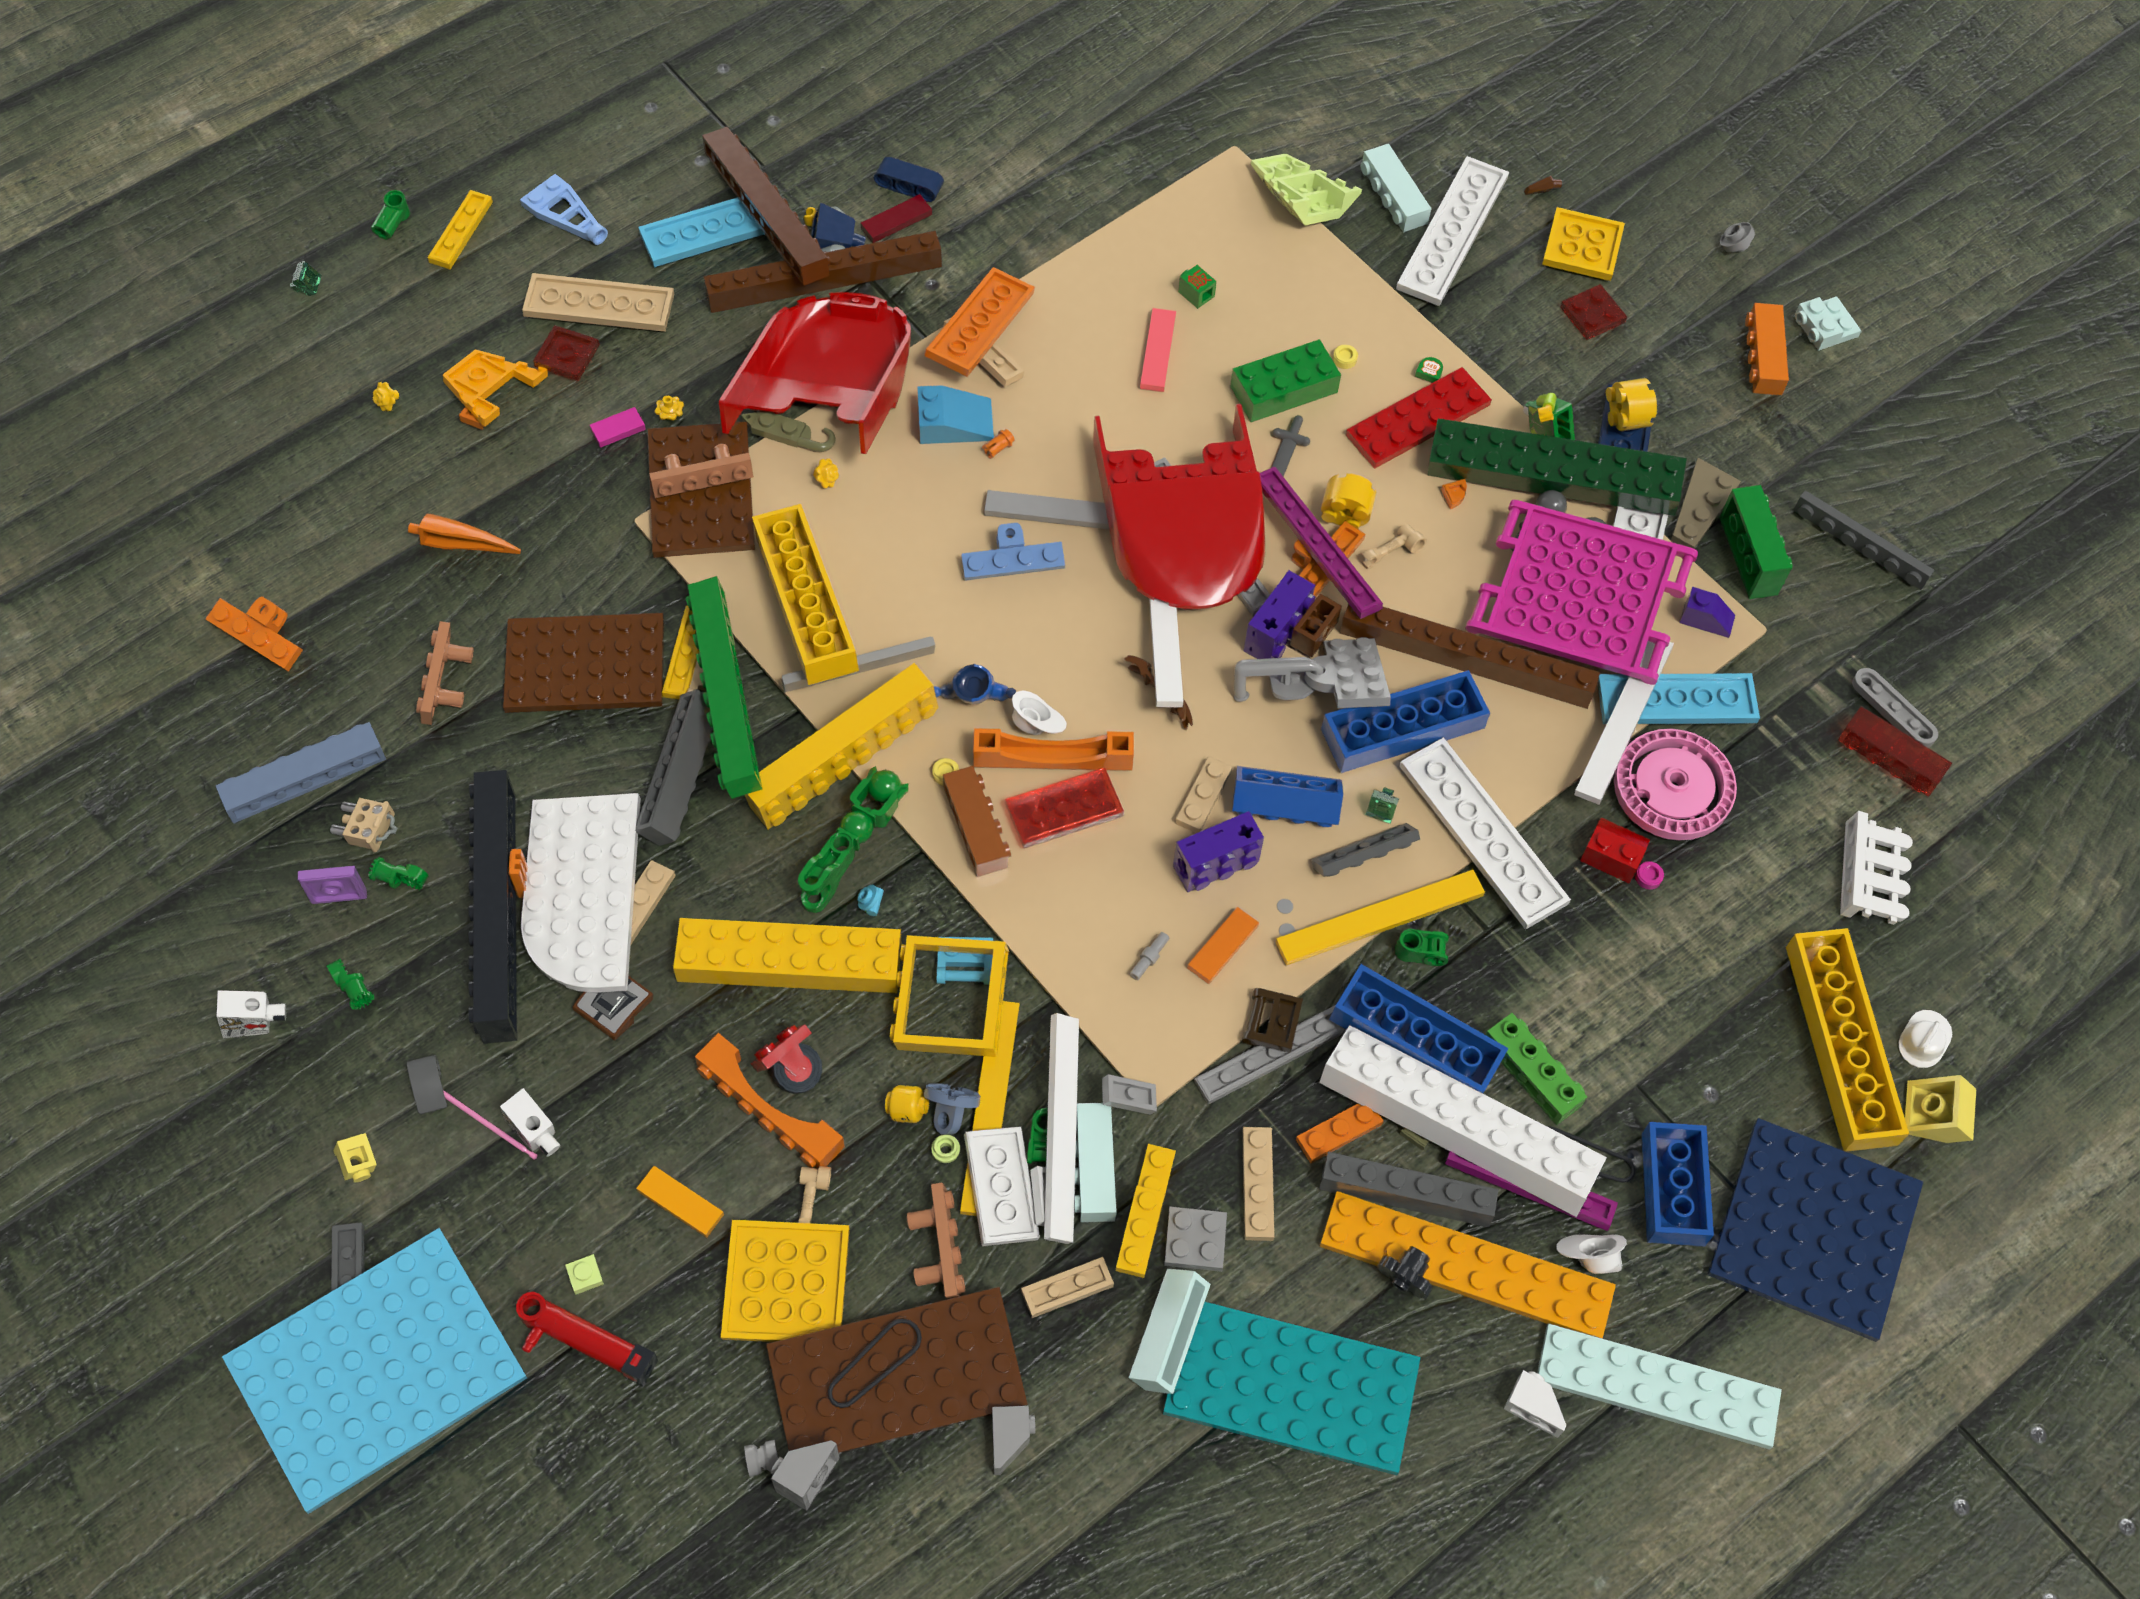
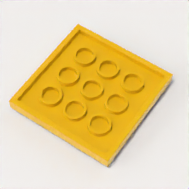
M732 1220L721 1339L777 1342L842 1326L849 1225Z

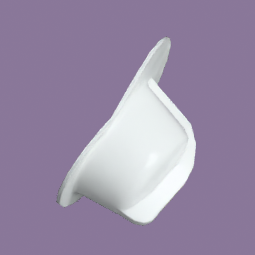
M1018 691L1013 695L1012 704L1014 710L1012 719L1021 731L1032 735H1040L1043 732L1060 733L1066 729L1067 723L1064 717L1046 704L1038 695L1028 691Z
M1932 1010L1916 1012L1910 1018L1898 1042L1902 1057L1910 1065L1918 1068H1928L1935 1065L1942 1058L1951 1042L1952 1029L1950 1024L1941 1014Z
M1572 1235L1561 1239L1557 1243V1251L1563 1256L1578 1259L1581 1265L1590 1273L1619 1272L1622 1269L1621 1251L1627 1245V1240L1620 1235Z

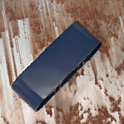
M885 157L874 175V181L880 187L910 197L920 194L926 202H933L944 184V179L938 172L892 157Z

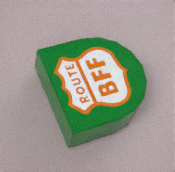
M1434 357L1422 359L1416 370L1415 377L1432 383L1439 380L1443 371L1442 362Z

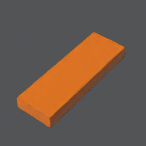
M1237 907L1190 961L1187 969L1210 984L1257 929L1259 922Z

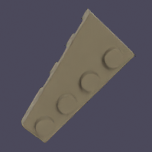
M1698 458L1671 541L1695 549L1723 510L1732 489L1738 488L1741 481Z

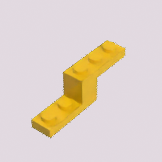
M1152 1144L1147 1146L1116 1265V1271L1142 1278L1145 1277L1176 1150Z

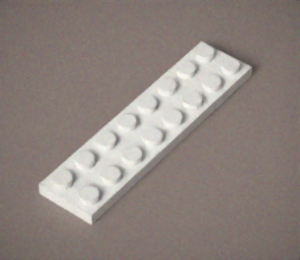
M1468 156L1465 158L1397 283V290L1440 306L1508 179V171Z
M1444 737L1401 761L1400 768L1525 930L1570 903L1571 899Z

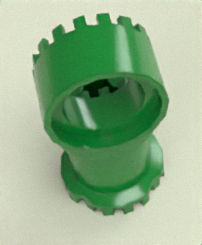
M382 857L374 859V863L371 864L373 868H369L368 875L370 880L375 881L378 879L388 883L394 889L399 887L401 883H404L416 890L422 889L429 877L426 871L416 865L407 864L406 867L402 865L395 866L385 862Z
M341 959L326 965L336 985L346 992L350 999L349 1006L353 1010H360L361 1006L365 1008V1004L367 1006L370 1005L369 1003L374 1000V995L367 990L361 973L347 974L348 971H345V966H343L344 964Z

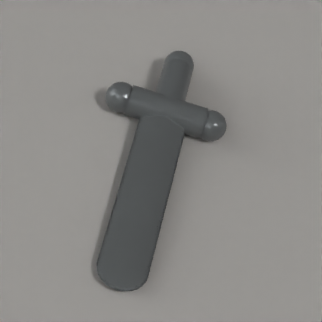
M1300 415L1294 417L1289 431L1280 428L1273 430V436L1282 439V443L1272 467H1276L1283 477L1296 444L1303 446L1310 444L1308 437L1298 434L1303 423V417Z

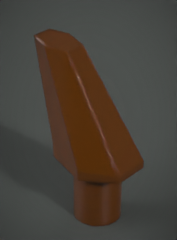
M1548 176L1525 188L1524 193L1525 195L1549 192L1551 189H1560L1562 181L1561 179H1553L1552 176Z

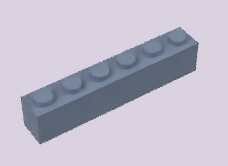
M370 722L363 725H356L351 730L339 735H332L315 745L305 746L298 752L279 757L274 762L264 766L255 767L245 774L228 778L223 783L216 785L225 810L234 824L386 760V757Z

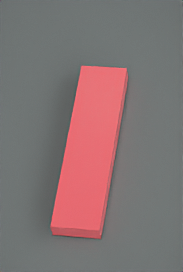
M1152 309L1140 389L1164 392L1176 311Z

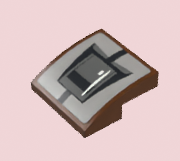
M628 976L627 991L583 992L573 1005V1010L610 1038L616 1040L634 1024V1017L653 1000V993Z

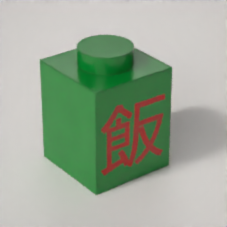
M1195 265L1190 270L1187 269L1181 274L1178 292L1198 309L1215 297L1217 281L1199 265Z

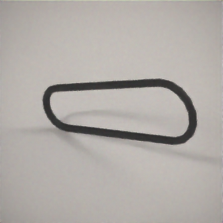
M1547 1126L1566 1137L1628 1162L1631 1167V1174L1627 1178H1618L1599 1172L1598 1176L1622 1183L1629 1182L1635 1176L1636 1168L1629 1158L1556 1127Z
M897 1319L888 1324L830 1384L828 1389L830 1402L839 1408L851 1406L910 1358L921 1344V1331L918 1326L907 1319ZM905 1323L914 1328L917 1334V1342L909 1353L847 1403H838L834 1400L832 1395L834 1386L893 1326Z

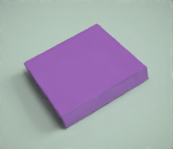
M355 866L298 871V881L311 904L367 898V889Z

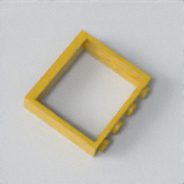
M907 935L906 945L902 944L900 959L904 961L903 970L898 971L897 987H900L899 997H895L893 1005L894 1014H897L896 1023L892 1024L890 1028V1040H893L897 1050L997 1057L1009 953L1006 942ZM916 950L993 955L983 1040L905 1035Z

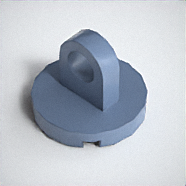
M929 1083L926 1085L923 1096L937 1102L934 1115V1125L937 1132L940 1134L957 1133L962 1123L964 1108L979 1107L980 1094L964 1087H958V1090H955V1088L950 1089L951 1086L942 1083ZM947 1115L949 1116V1124H948V1126H947V1124H946V1117H947Z

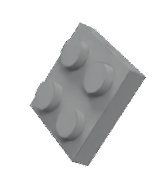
M1169 1207L1164 1266L1222 1272L1227 1212Z

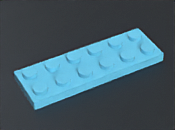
M738 197L638 227L654 267L765 234Z
M1752 673L1660 674L1637 724L1758 723L1760 715ZM1623 674L1599 675L1597 687L1603 724L1608 723L1629 676Z

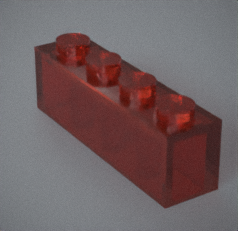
M1862 706L1838 739L1847 748L1855 750L1866 757L1871 763L1879 765L1890 772L1895 778L1901 779L1916 791L1928 797L1952 765V762Z

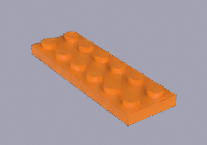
M993 267L926 348L925 357L968 377L1034 294L1035 287Z

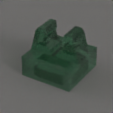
M302 261L297 264L293 274V283H290V287L296 292H305L308 296L314 295L317 292L322 275L306 261Z
M1386 787L1383 788L1382 792L1374 790L1366 815L1391 824L1399 802V798L1393 796L1394 790Z

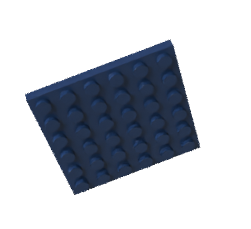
M1757 1118L1707 1275L1877 1342L1880 1340L1924 1181Z

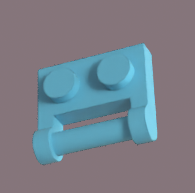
M939 937V938H955V939H971V940H987V941H993V938H977V937ZM938 951L937 984H945V981L984 982V985H989L993 955ZM946 966L984 967V971L946 970Z

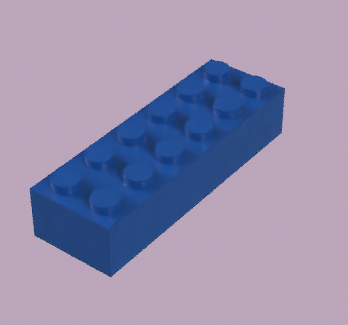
M1468 670L1390 694V706L1343 708L1324 715L1321 731L1340 772L1344 773L1427 747L1443 737L1445 740H1450L1485 729L1490 711Z
M1360 964L1340 997L1329 1019L1346 1030L1350 1025L1481 1093H1484L1508 1050L1504 1045Z

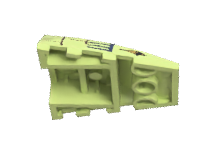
M1288 154L1251 160V166L1266 187L1304 225L1339 219L1362 192V189L1356 186L1353 189L1346 187V182L1339 178L1336 181L1327 178V173L1322 170H1310L1309 164Z

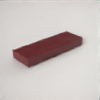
M919 194L861 222V229L871 242L875 243L931 216L932 208Z

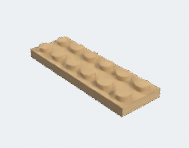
M532 273L522 312L524 317L666 332L674 298V289Z

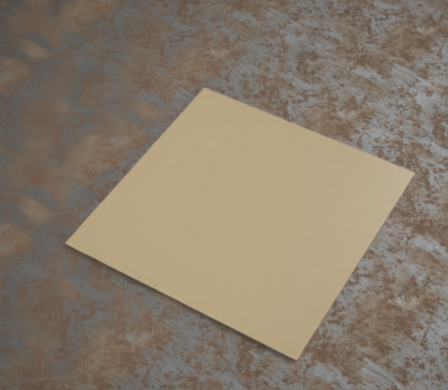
M1236 146L1224 151L1019 279L1034 286V294L995 343L1024 370L1022 379L1004 387L980 363L966 377L925 357L926 348L943 329L942 327L910 347L904 383L897 406L890 409L867 454H861L859 424L843 423L838 420L836 415L839 407H830L823 404L816 405L794 420L806 423L811 429V440L816 442H827L829 436L823 429L828 428L832 430L836 440L833 447L828 451L815 452L800 446L796 448L768 438H763L749 447L754 476L751 478L753 516L798 504L802 505L856 650V656L930 636L933 637L935 642L933 654L784 693L782 676L803 669L757 542L755 530V550L664 557L688 585L715 576L718 577L725 591L734 638L816 731L913 663L918 666L933 686L937 687L952 682L953 677L959 670L967 665L977 664L984 666L993 675L995 682L1006 685L1008 688L1013 687L1016 692L1028 691L1038 695L1046 704L1064 717L1067 725L1063 732H1043L1040 735H1032L1021 731L1014 724L1012 719L1014 710L1012 699L1004 701L987 699L983 703L973 705L965 703L959 698L945 699L939 696L936 697L938 709L932 717L917 723L911 732L896 738L891 746L884 750H879L867 763L858 765L852 772L862 781L867 777L870 769L876 766L877 771L885 769L893 771L898 775L902 784L909 783V790L898 802V808L892 817L1000 940L1006 942L1008 949L1066 1015L1079 1019V1029L1118 1074L1123 1078L1156 1084L1157 1107L1242 1041L1243 1032L1247 1031L1254 1002L1252 994L1255 988L1299 997L1380 934L1363 938L1286 966L1275 943L1276 938L1281 937L1279 928L1282 924L1288 923L1293 925L1296 932L1453 877L1473 861L1400 768L1402 760L1424 748L1341 773L1321 731L1324 715L1343 709L1337 708L1334 693L1316 690L1304 699L1282 700L1273 695L1269 676L1246 677V691L1249 693V698L1243 702L1235 701V665L1241 660L1256 659L1244 652L1248 623L1254 616L1251 615L1237 595L1233 597L1232 601L1212 608H1176L1183 699L1186 701L1193 719V725L1189 724L1188 729L1185 730L1180 716L1171 713L1170 707H1156L1155 688L1151 684L1145 685L1143 676L1130 671L1128 667L1132 664L1124 660L1128 655L1146 660L1151 664V674L1154 676L1149 598L1138 592L1137 587L1129 579L1126 580L1120 572L1114 556L1110 529L985 516L987 491L992 490L1104 503L1093 445L1094 416H1100L1105 446L1108 451L1143 449L1152 454L1154 462L1165 457L1171 466L1204 463L1202 452L1206 445L1235 441L1233 434L1236 404L1240 403L1230 387L1232 369L1320 339L1332 360L1335 349L1340 345H1350L1358 352L1357 362L1354 367L1342 369L1336 366L1341 373L1338 393L1254 422H1250L1244 410L1243 414L1256 469L1260 473L1272 468L1282 443V439L1273 436V430L1280 428L1289 431L1294 417L1297 415L1303 417V423L1298 434L1308 437L1310 444L1308 446L1296 444L1284 478L1330 537L1339 529L1340 525L1325 522L1321 517V506L1328 480L1338 474V478L1346 477V474H1356L1368 479L1372 483V489H1376L1377 493L1371 517L1367 524L1358 529L1366 534L1365 539L1348 559L1382 601L1383 607L1468 632L1465 627L1467 621L1472 618L1480 595L1478 593L1480 585L1488 583L1501 587L1513 554L1511 549H1500L1495 544L1497 537L1502 534L1506 523L1510 501L1520 500L1536 505V500L1540 495L1538 493L1466 482L1467 489L1464 500L1459 506L1450 510L1441 488L1444 484L1458 480L1428 476L1434 437L1375 469L1347 438L1346 430L1430 385L1432 382L1415 377L1420 362L1426 357H1434L1442 362L1443 371L1441 378L1463 367L1492 399L1490 406L1461 422L1531 433L1529 416L1523 412L1524 407L1321 222L1304 225L1294 217L1260 179L1251 166V159ZM1195 265H1199L1217 281L1215 297L1198 309L1178 292L1181 274L1187 269L1190 270ZM1153 308L1176 311L1164 392L1140 389ZM942 385L991 398L994 437L998 435L1000 430L1008 429L1014 436L1015 441L1011 447L1004 448L992 459L988 457L990 452L985 454L982 448L989 441L920 444L917 386ZM830 458L832 463L838 468L839 477L835 481L834 487L823 488L821 483L813 476V472L821 459L826 460ZM1263 494L1265 559L1263 568L1257 578L1269 594H1271L1288 570L1300 575L1303 569L1294 564L1291 559L1292 554L1295 553L1294 543L1298 538ZM1566 498L1567 510L1565 513L1585 519L1587 517H1597L1602 519L1607 525L1613 526L1617 506H1614L1613 511L1609 512L1603 510L1604 504ZM651 509L635 519V525L652 543ZM1519 514L1511 537H1515L1520 531L1519 524L1526 514ZM1019 523L1023 531L1024 546L1062 542L1065 569L964 580L961 554L997 549V532L1001 524ZM1405 524H1409L1416 532H1420L1427 539L1425 546L1417 553H1411L1406 547L1401 546L1382 557L1371 568H1367L1362 563L1366 559L1362 555L1365 551L1379 548L1397 538L1398 530ZM1665 535L1663 536V540L1671 542ZM1675 556L1668 581H1676L1683 560L1681 557ZM1695 562L1692 563L1685 584L1687 589L1683 598H1675L1670 593L1664 592L1652 627L1654 631L1669 635L1671 638L1670 642L1674 643L1661 674H1715L1764 636L1767 631L1761 622ZM1330 580L1320 593L1342 605L1338 623L1325 641L1356 639L1340 634L1348 602ZM1692 587L1718 594L1735 614L1729 638L1680 623L1684 604ZM1489 598L1481 620L1482 622H1489L1497 598ZM1481 633L1475 634L1598 671L1600 674H1620ZM1288 641L1281 658L1307 657L1313 659L1318 656H1324L1323 643L1311 658L1290 646L1291 641ZM1377 645L1390 694L1464 672ZM1471 674L1490 711L1485 729L1446 741L1514 828H1517L1582 777L1607 725L1603 724L1597 685L1589 707L1585 709ZM1637 724L1631 738L1649 724ZM974 728L1001 729V732L1018 737L1053 741L1093 738L1105 735L1107 731L1134 732L1132 770L974 767L976 774H981L984 780L985 789H983L985 797L989 796L991 798L994 811L991 812L993 819H998L1000 822L1002 842L1007 841L1011 852V857H1008V868L980 877L976 876L943 785L938 784L933 778V766L938 760L943 758L954 760L958 764L959 770L974 766ZM1208 756L1233 767L1201 831L1239 815L1236 811H1232L1237 766L1342 780L1344 795L1339 825L1332 824V827H1322L1317 825V822L1306 821V823L1300 824L1291 822L1289 818L1279 817L1278 820H1270L1264 818V815L1253 814L1252 817L1264 836L1260 860L1253 868L1248 870L1243 868L1234 872L1228 879H1218L1202 890L1197 891L1195 889L1187 892L1173 867L1176 842L1196 834L1175 824V821ZM1408 823L1419 831L1420 840L1413 842L1411 846L1404 849H1394L1381 858L1368 859L1358 867L1345 868L1340 870V873L1335 876H1323L1313 869L1311 859L1399 825ZM1281 899H1288L1293 903V910L1290 913L1283 914L1277 909V903ZM1239 907L1257 920L1259 926L1212 982L1208 984L1187 969L1188 964L1232 912ZM1161 932L1167 934L1170 939L1159 952L1160 957L1155 964L1149 966L1139 980L1133 979L1130 976V972L1140 961V955L1147 946L1150 947ZM1266 1002L1264 1004L1259 1027L1270 1019L1273 1003Z

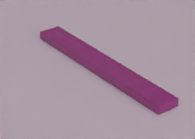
M1272 467L1261 472L1260 479L1264 496L1359 618L1362 619L1383 608L1382 601L1278 469Z

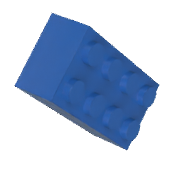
M1649 1122L1642 1132L1647 1243L1706 1246L1714 1236L1707 1126Z

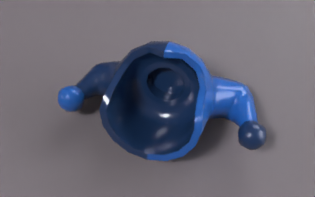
M977 664L967 665L960 669L953 677L952 682L941 687L934 686L936 697L941 696L945 699L959 698L963 702L973 705L983 703L987 699L999 701L1012 699L1016 693L1013 687L1008 688L1006 685L995 682L990 671L984 666Z

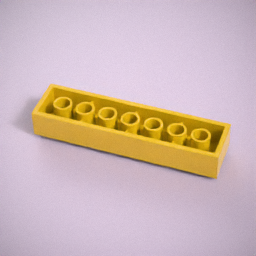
M798 504L753 516L752 520L756 539L808 685L858 672L856 650L802 505Z
M915 663L907 667L761 770L759 773L762 790L745 795L752 811L769 830L771 827L783 823L786 817L795 810L803 809L813 797L824 794L830 785L837 780L845 779L851 773V770L858 765L867 763L879 750L888 748L896 738L911 732L917 723L932 717L938 709L933 684Z
M680 918L673 969L677 982L897 993V975L900 968L902 944L901 929Z
M1845 928L1794 934L1786 946V950L1843 1151L1898 1146L1909 1135V1131L1849 930Z

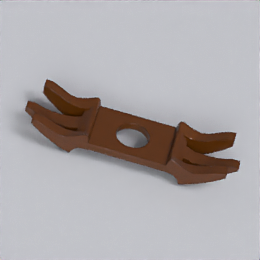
M1128 655L1125 657L1124 660L1132 664L1128 669L1142 675L1145 685L1151 684L1155 688L1154 676L1151 674V664L1136 656ZM1184 699L1183 707H1170L1171 713L1180 716L1185 730L1188 729L1189 724L1193 725L1190 709Z

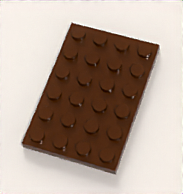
M735 422L728 434L722 433L721 423L648 429L649 473L666 470L664 459L670 454H676L679 457L681 467L716 460L714 447L718 444H726L730 456L749 453L747 422ZM650 478L652 552L654 558L755 550L751 478L658 498L654 496Z
M663 613L508 619L503 702L505 713L663 707Z

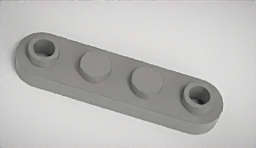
M1862 668L1856 673L1852 680L1854 689L1913 745L1926 749L1934 744L1938 738L1936 727L1882 676L1870 668Z

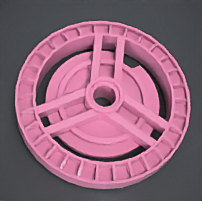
M1658 729L1637 737L1626 747L1614 774L1615 793L1624 812L1642 829L1666 839L1691 840L1713 832L1724 822L1736 799V778L1732 766L1725 755L1707 739L1684 730ZM1654 751L1642 760L1637 773L1631 774L1634 762L1642 755ZM1716 780L1719 792L1718 803L1709 813L1707 807L1713 800ZM1640 798H1648L1649 801L1645 805Z

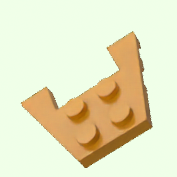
M474 350L443 374V382L474 417L486 427L500 415L499 407L485 400L513 377L534 388L548 377V370L540 366L538 369L530 368L528 363L518 361L516 364L507 362L505 357Z

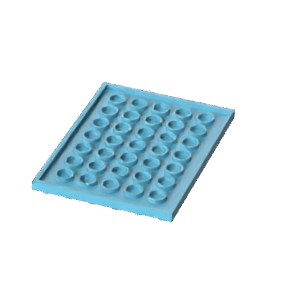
M440 1228L222 1356L304 1510L308 1514L527 1379Z

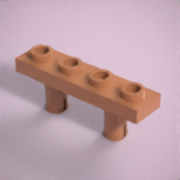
M718 444L714 447L716 460L682 467L676 454L667 455L664 459L666 470L649 473L654 496L658 498L753 478L749 453L730 456L728 446L726 444Z
M440 621L438 631L433 630L431 646H434L433 653H428L426 668L430 669L428 675H423L421 690L425 692L423 698H418L416 713L421 714L422 724L432 725L435 708L438 705L459 708L463 706L464 692L441 689L440 684L445 662L452 660L471 664L474 648L450 644L451 625L448 622Z
M943 1183L931 1184L934 1204L932 1209L907 1213V1221L910 1230L931 1226L937 1228L941 1261H939L938 1265L914 1269V1278L917 1286L942 1282L944 1284L945 1297L952 1299L960 1297L961 1293L965 1292L964 1278L962 1274L959 1275L957 1264H962L959 1246L955 1247L954 1236H958V1228L955 1218L951 1219L950 1209L954 1208V1198L952 1191H947Z

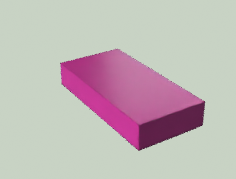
M635 407L590 424V429L600 448L646 430L645 424Z

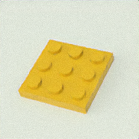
M1557 207L1542 265L1611 281L1625 223Z

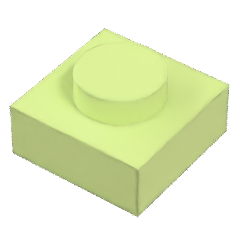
M594 1254L566 1264L575 1295L604 1284Z

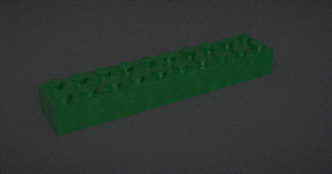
M1438 418L1429 460L1428 476L1458 481L1465 479L1466 482L1542 494L1546 490H1556L1569 499L1675 516L1680 503L1687 458Z

